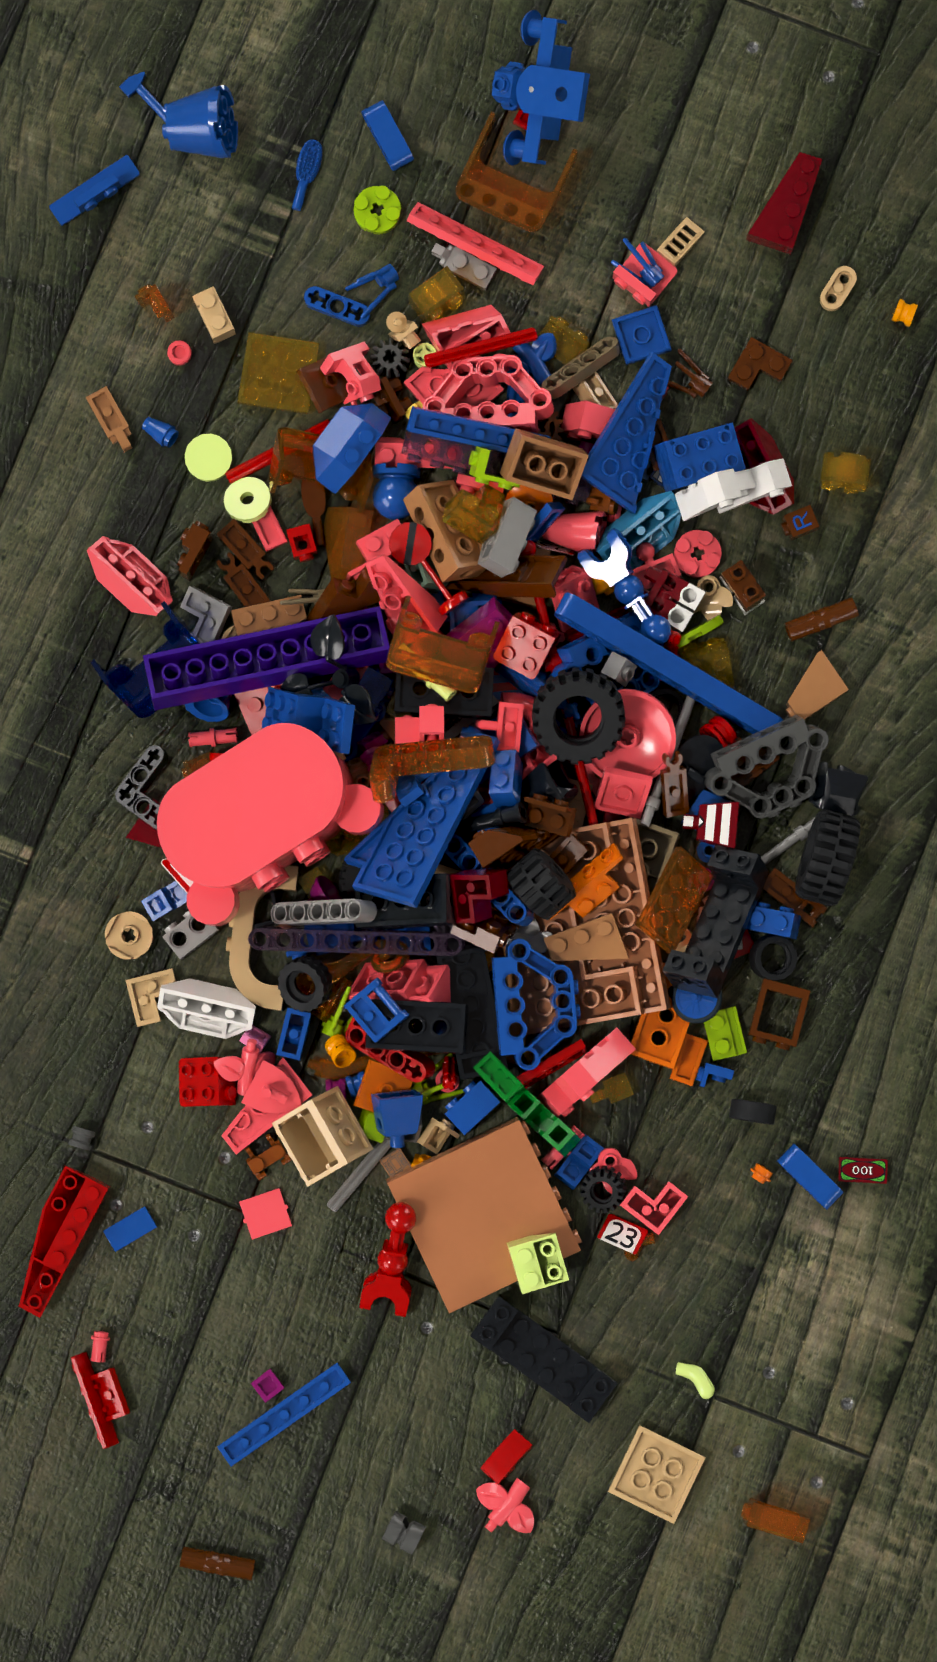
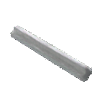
M384 1137L382 1143L378 1142L327 1202V1206L333 1212H337L379 1160L391 1148L390 1140H386Z

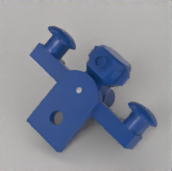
M531 10L526 13L520 28L522 40L526 45L533 46L540 39L536 65H530L525 69L523 63L510 61L506 67L502 66L495 71L492 83V96L496 102L501 103L503 109L516 111L520 107L524 113L529 114L525 139L520 130L511 131L505 138L503 156L509 165H516L521 159L523 162L546 165V161L538 160L540 140L558 141L562 119L583 122L590 74L570 71L572 47L555 45L558 23L567 24V21L543 17L542 20L541 14L537 10Z

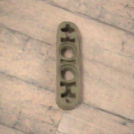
M611 336L601 339L542 382V388L549 391L552 399L559 398L617 357L621 352L618 340Z

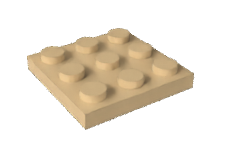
M639 1425L608 1492L674 1524L706 1457Z

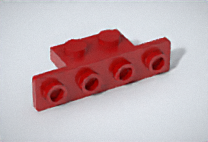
M87 1352L72 1356V1368L77 1375L81 1386V1393L86 1400L89 1416L93 1420L97 1431V1438L102 1448L106 1449L118 1444L119 1441L111 1420L129 1414L130 1410L115 1368L113 1367L94 1374Z

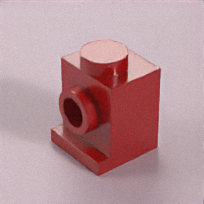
M310 524L287 529L294 560L299 559L300 563L313 560V555L317 554ZM300 542H306L307 548L300 549L298 545Z

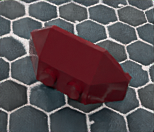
M752 418L734 427L745 470L768 461L783 458L773 437ZM787 465L786 468L792 486L784 489V494L770 498L769 495L748 504L767 511L772 515L793 505L794 479Z

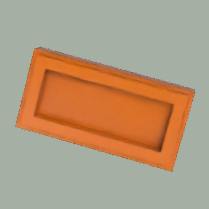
M686 1033L669 1079L693 1086L708 1040Z

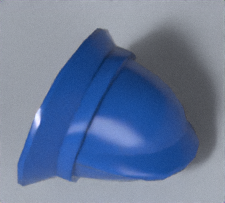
M232 694L185 704V707L196 718L207 722H220L225 720L230 714L229 707Z

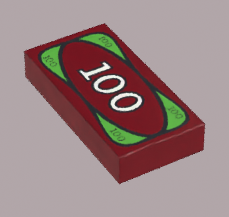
M839 1157L838 1181L887 1184L888 1160Z

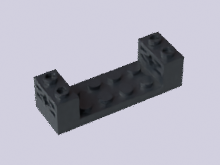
M715 845L707 864L715 878L711 891L685 952L671 949L662 971L675 989L718 998L770 872L759 854Z
M451 933L432 936L438 965H448L450 968L451 1003L468 1005L466 1054H456L460 1079L466 1080L481 1077L473 1067L490 1051L508 1069L506 1056L499 1054L495 1000L485 950Z
M499 1295L470 1334L473 1339L488 1350H492L588 1423H590L618 1384L613 1378Z

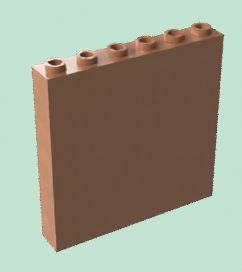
M518 1117L386 1179L396 1203H407L415 1210L416 1223L410 1232L449 1313L517 1281L507 1242L532 1235L556 1233L563 1259L581 1251L578 1244L582 1240L577 1230L572 1231L568 1224L572 1219L566 1207L561 1209L558 1200L562 1199L556 1186H550L548 1179L551 1178L550 1172L546 1164L540 1165L537 1157L541 1156V1153L536 1143L531 1144L527 1137L531 1132L526 1122H520Z

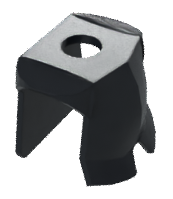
M556 760L551 764V773L545 763L542 762L522 781L521 799L524 801L525 796L533 797V794L537 793L548 796L547 801L550 802L560 799L570 803L578 794V788L570 782L561 761Z
M820 762L815 777L816 789L813 795L809 797V802L821 810L826 809L850 816L856 815L859 811L858 802L868 777L857 774L842 765H838L837 769L829 768L828 762Z

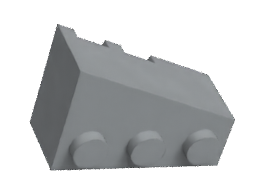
M515 497L491 507L489 513L493 515L491 524L488 523L486 525V531L489 532L488 540H484L482 543L478 564L501 578L514 573L519 566L518 558L520 553L527 545V535L535 525L534 517L537 510Z

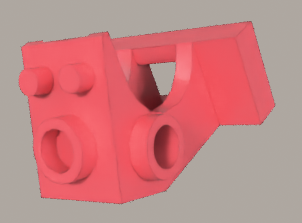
M365 341L330 353L320 367L324 375L339 372L346 378L348 382L346 384L348 396L344 400V404L351 402V405H358L356 400L359 399L361 403L374 398L373 393L382 390L379 376L365 358L370 349Z

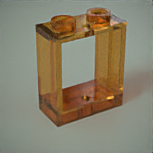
M751 1498L749 1504L744 1503L741 1517L744 1519L743 1522L748 1527L800 1543L804 1542L810 1522L806 1515Z

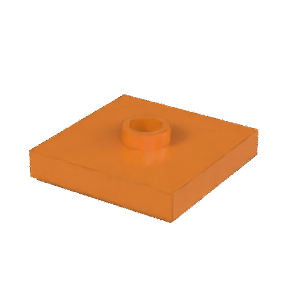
M369 1060L354 1106L374 1112L371 1094L410 1090L413 1082L387 1066Z

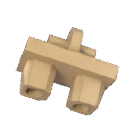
M392 312L387 316L386 325L392 331L388 335L394 341H401L403 347L411 349L421 341L414 331L418 328L414 321L407 320L406 316L400 312Z

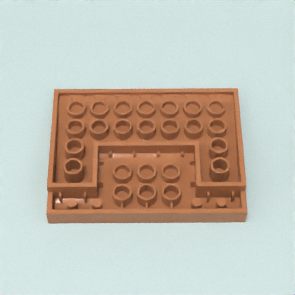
M636 818L572 829L571 833L590 851L567 874L568 878L571 879L585 865L589 864L604 849L614 843L618 847L623 859L607 873L617 881L619 888L584 918L569 905L551 920L543 919L534 913V917L541 929L540 932H552L554 935L613 913L630 958L553 961L556 964H563L569 967L573 974V980L578 981L579 994L575 995V1004L580 1005L581 1018L577 1019V1026L671 1009L665 974L662 971L663 962ZM561 835L540 850L550 856L567 837ZM548 950L540 953L551 960ZM517 962L518 972L523 977V985L519 989V993L525 1002V1009L521 1016L522 1021L527 1026L526 1035L540 1033L552 1023L553 1018L556 1016L555 1009L550 1004V996L554 992L553 985L547 978L528 966ZM560 969L554 973L553 978L556 983H562L566 978L564 970ZM514 974L515 983L517 984L518 979L517 976ZM565 994L558 995L555 1001L558 1007L566 1006L568 1003L567 996ZM567 1018L559 1020L558 1029L570 1027V1022Z

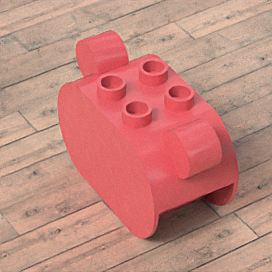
M278 723L259 730L172 786L165 794L159 807L157 832L160 845L168 861L180 874L194 882L187 894V907L190 914L197 921L206 925L222 926L229 923L237 915L240 907L238 892L257 887L258 890L263 889L267 893L279 887L290 878L285 870L286 867L297 860L300 864L304 863L308 867L330 854L331 851L326 842L334 838L342 829L353 835L371 833L384 818V806L381 798L375 791L364 785L353 783L352 775L346 762L334 754L321 737L300 725Z

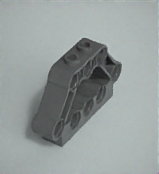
M796 714L711 753L710 755L715 767L706 772L704 785L716 795H725L735 802H739L747 812L756 818L775 817L781 813V810L787 807L793 808L803 803L802 800L809 798L815 792V777L822 751L828 745V735L824 730L815 725H806L804 719ZM817 733L816 741L810 744L811 735ZM788 736V743L781 747L780 742L782 738ZM766 746L767 751L765 755L759 757V750ZM798 747L792 773L788 780L783 783L772 782L768 785L766 791L759 793L753 792L731 779V776L737 773L747 774L751 772L756 764H769L773 762L776 755L780 753L791 754ZM745 756L744 764L738 767V759ZM718 777H722V784L715 787V780ZM804 779L805 785L798 790V782ZM783 789V796L776 800V793ZM762 799L760 808L754 809L755 802Z

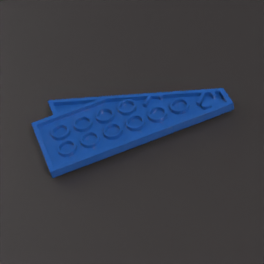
M476 732L439 767L438 771L421 784L424 794L406 807L400 804L378 827L345 856L344 861L348 865L361 868L352 885L356 891L417 908L500 744L497 737Z

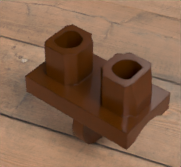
M385 376L380 379L382 390L373 394L374 405L389 415L392 423L395 424L405 416V412L413 404L408 397L398 400L395 393L403 389L399 378L387 379Z

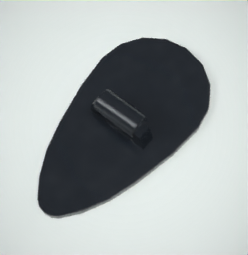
M707 734L695 735L689 738L679 749L683 757L680 766L683 765L687 773L688 802L706 788L704 776L707 771L715 767L710 754L723 748L716 738Z

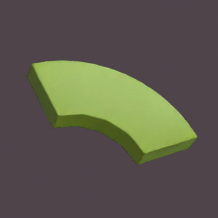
M717 615L681 634V641L677 646L681 648L690 643V641L722 625L724 622L722 617Z

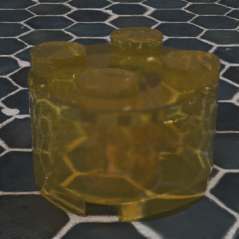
M834 452L823 454L820 479L821 489L833 491L835 488H843V492L847 494H858V491H866L869 482L871 458L866 459L867 456L841 452V455H838V457H833Z

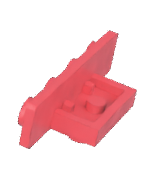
M398 519L356 541V545L366 562L384 553L390 559L394 558L389 549V539L392 531L398 525H401ZM365 563L348 572L346 579L348 581H356L365 567Z

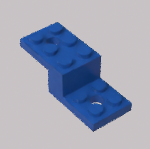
M268 687V693L265 696L266 713L262 720V729L278 723L300 725L321 737L332 751L344 754L350 753L355 705L327 696L297 694L277 687Z

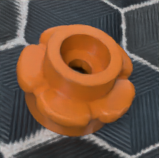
M756 1163L755 1167L750 1169L753 1172L751 1177L762 1184L765 1181L771 1182L770 1178L773 1172L766 1167Z

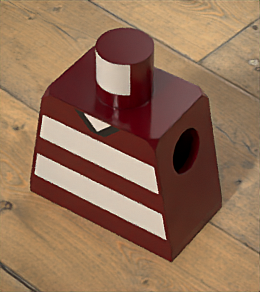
M739 802L699 805L698 815L684 814L682 828L696 830L697 841L735 849Z

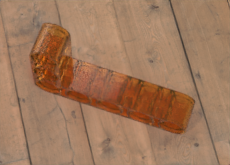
M472 736L389 744L376 748L369 774L373 801L376 803H386L394 799L399 776L492 766L496 762L492 738L489 736Z

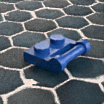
M379 978L374 979L344 1005L375 1043L379 1042L409 1016L408 1012L405 1009L402 1010L383 988V983ZM372 992H375L395 1016L389 1021L370 999L369 995Z

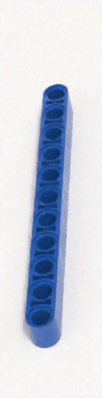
M566 592L554 613V616L611 651L627 658L636 666L751 734H755L783 721L778 715L574 594Z

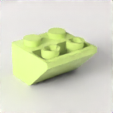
M556 1233L532 1235L507 1242L522 1294L569 1280Z

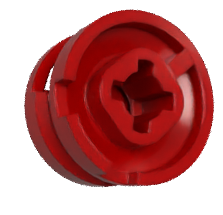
M714 716L709 720V724H705L700 728V735L707 734L716 738L723 748L736 742L737 735L734 729L720 716Z

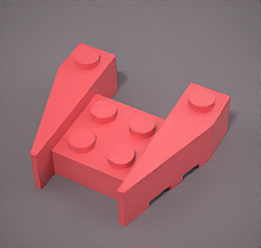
M616 1027L536 1098L556 1117L562 1115L565 1118L575 1109L572 1104L580 1098L583 1102L594 1093L591 1088L626 1059L636 1048Z

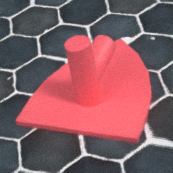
M265 1060L262 1061L241 1103L253 1109L268 1113L289 1112L302 1105L299 1092L293 1081L284 1071Z

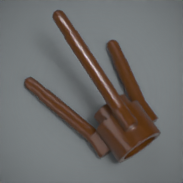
M678 349L677 352L696 374L679 361H676L675 365L692 378L688 384L691 389L669 380L667 386L685 392L693 398L696 395L702 398L713 382L709 380V376L703 373L682 349Z

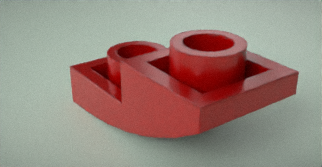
M514 1429L480 1469L499 1485L515 1469V1465L532 1449V1444Z

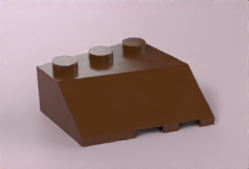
M524 825L489 829L487 831L481 830L473 835V840L468 844L483 868L506 869L508 871L533 848L540 850L561 835Z

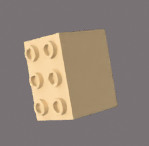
M338 1086L309 1100L272 1123L276 1134L280 1137L288 1151L289 1157L293 1160L307 1187L373 1150L372 1145Z

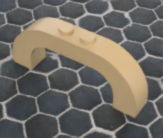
M288 866L285 870L290 878L273 891L297 892L299 867ZM255 887L239 893V910L237 915L229 922V927L233 928L232 937H227L226 951H230V973L238 990L249 1001L265 1009L283 1011L284 998L281 997L278 986L260 982L253 975L250 967L256 908L262 897L269 893H265L263 889L258 890Z

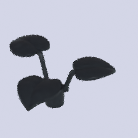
M330 615L315 626L311 633L310 642L316 655L325 656V660L340 669L335 671L331 681L310 686L307 675L294 673L284 680L281 689L297 694L313 695L311 690L329 685H335L340 689L344 688L341 691L343 697L339 700L355 705L353 724L364 725L375 722L377 718L373 711L370 694L364 686L358 684L360 681L359 672L355 668H348L346 664L342 665L335 661L343 655L345 642L342 628L336 615Z

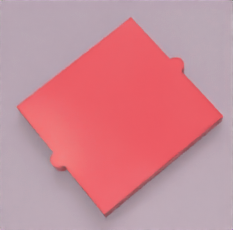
M280 1188L239 1202L245 1217L243 1222L247 1223L252 1240L292 1226L287 1212L288 1205L284 1203Z

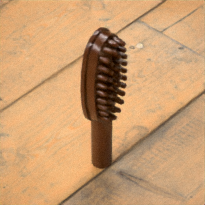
M309 472L302 479L301 494L306 513L312 517L315 546L320 547L325 546L321 519L326 505L324 486L316 480L315 473Z

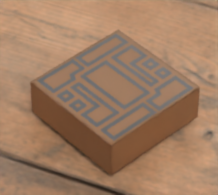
M400 1148L379 1160L390 1177L411 1167L410 1162Z

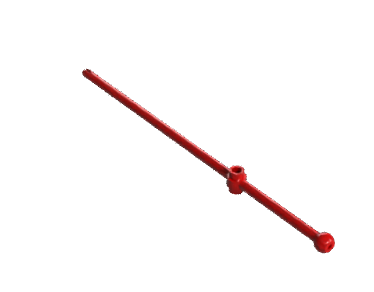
M527 540V545L520 555H534L536 553L535 543L532 540ZM534 597L540 623L550 624L544 598ZM555 645L551 647L542 665L544 672L550 671L552 673L553 669L562 663ZM573 717L563 718L567 734L577 736ZM578 761L575 769L589 825L599 824L584 761Z

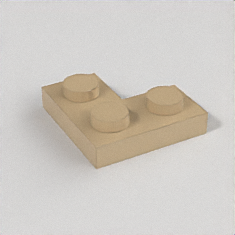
M173 968L126 980L137 1027L161 1022L156 998L159 997L161 985L176 982Z

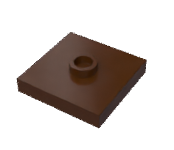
M327 357L296 371L319 414L343 403L348 396L346 390L348 382L343 374L333 372L324 375L320 369Z

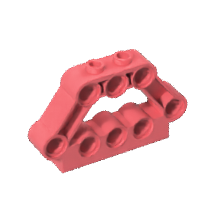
M501 353L487 357L478 355L455 361L451 366V372L436 392L423 402L424 409H441L439 412L461 417L468 415L470 419L538 433V420L547 419L554 412L551 394L548 390L541 388L526 372L519 357ZM510 369H517L513 373H507ZM486 371H493L489 375H484V372ZM464 372H469V374L464 377L460 376V374ZM501 382L510 385L526 402L519 403L516 400H507L502 405H495L490 401L482 402L479 406L473 407L467 403L457 405L467 390L475 384H482L484 387L490 388ZM541 401L546 402L543 406H536ZM517 412L515 416L508 417V414ZM487 414H493L491 418H484Z

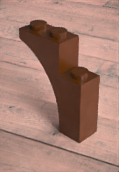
M366 565L354 583L333 577L307 616V621L329 617L330 615L359 611L379 602L378 591L373 588Z

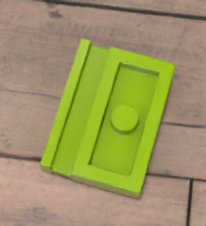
M736 1006L721 1009L713 1018L703 1022L712 1061L747 1053Z

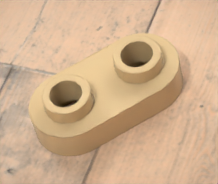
M841 266L837 268L820 295V304L825 310H838L851 292L857 280L856 273L851 267ZM840 277H847L848 282L842 283ZM827 297H835L836 302L829 303Z

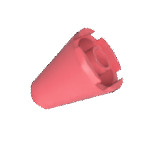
M603 511L561 514L542 535L543 539L578 553L582 550H590L597 558H600L596 549L607 527V521H603L602 517L607 515Z

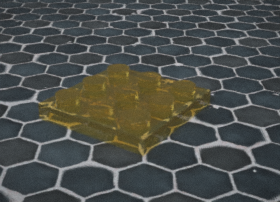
M248 332L238 404L309 414L311 398L296 371L317 361L319 343Z

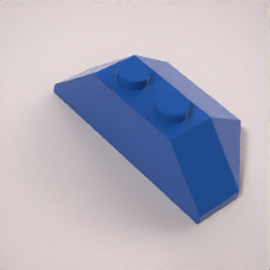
M373 403L340 407L312 445L316 480L336 494L355 473L382 436L391 417Z

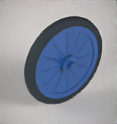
M675 988L672 992V1005L676 1014L681 1019L690 1023H703L710 1020L717 1014L722 1004V991H720L718 998Z

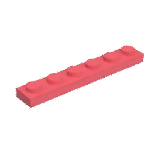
M417 202L408 216L407 222L415 225L417 228L423 229L437 238L443 239L531 285L535 284L542 273L543 265Z

